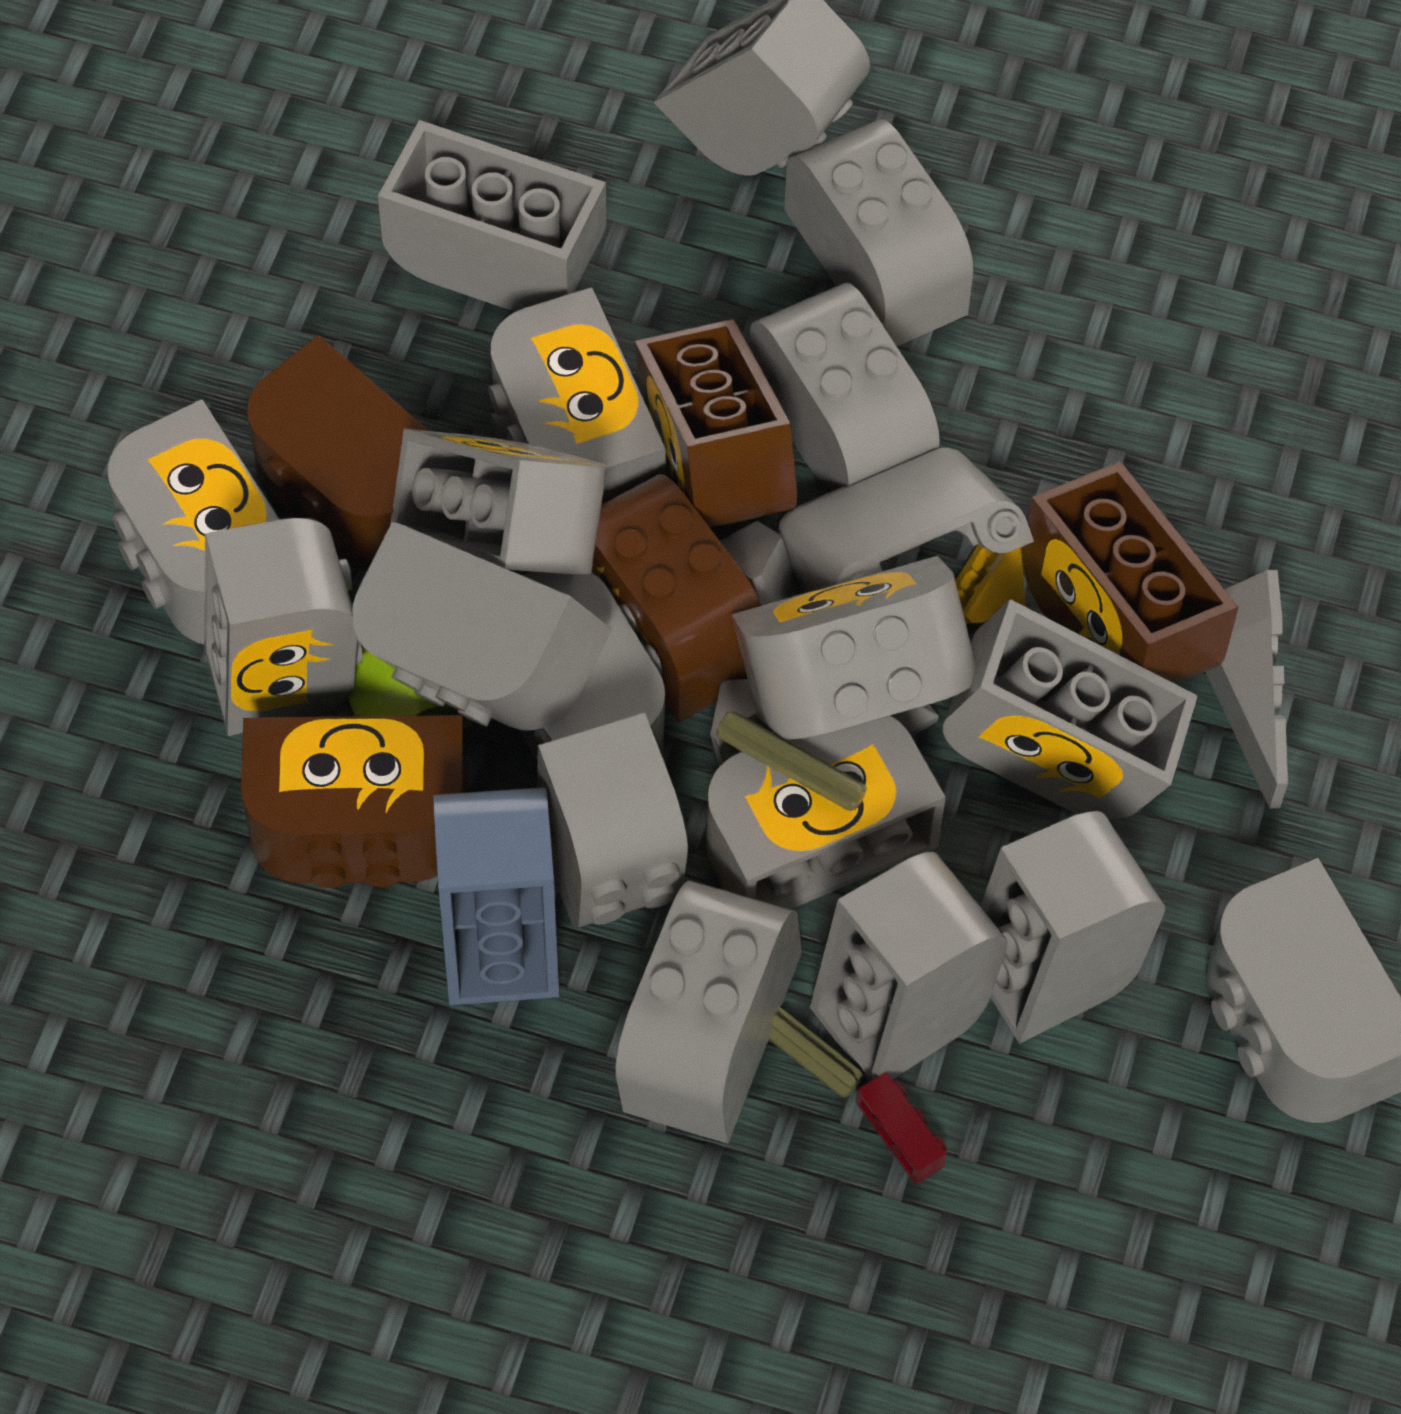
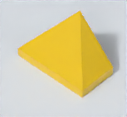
M980 544L977 545L955 580L966 624L986 622L1009 599L1025 606L1021 547L1011 552L996 553L986 550Z

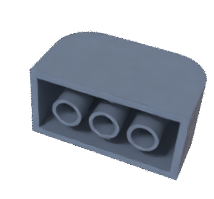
M546 787L433 795L438 888L449 1005L559 997L554 875Z

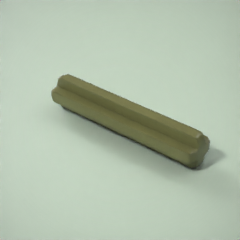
M727 712L721 719L716 731L719 739L847 811L856 810L861 804L867 790L864 783L785 739H779L775 733L737 712Z
M779 1007L777 1015L775 1014L772 1021L773 1028L769 1040L840 1097L846 1098L854 1092L863 1078L862 1071L783 1008Z

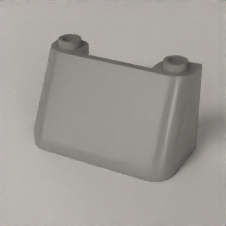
M942 447L853 485L841 487L801 504L785 513L778 528V534L782 536L796 577L795 585L799 595L882 572L880 562L952 531L960 533L964 537L966 545L975 546L980 544L986 550L996 553L1011 552L1034 542L1022 510L965 455L958 450Z

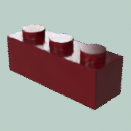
M885 1072L857 1089L856 1104L916 1185L944 1168L947 1148L941 1137L937 1134L933 1135L927 1128V1121L922 1111L918 1107L913 1108L906 1099L907 1094L902 1084L898 1080L893 1081L888 1073Z

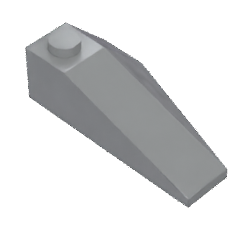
M1266 570L1224 589L1239 608L1224 661L1219 666L1205 672L1268 807L1272 809L1281 807L1288 785L1286 719L1284 715H1275V710H1280L1282 685H1284V666H1273L1277 660L1278 636L1283 634L1278 570Z

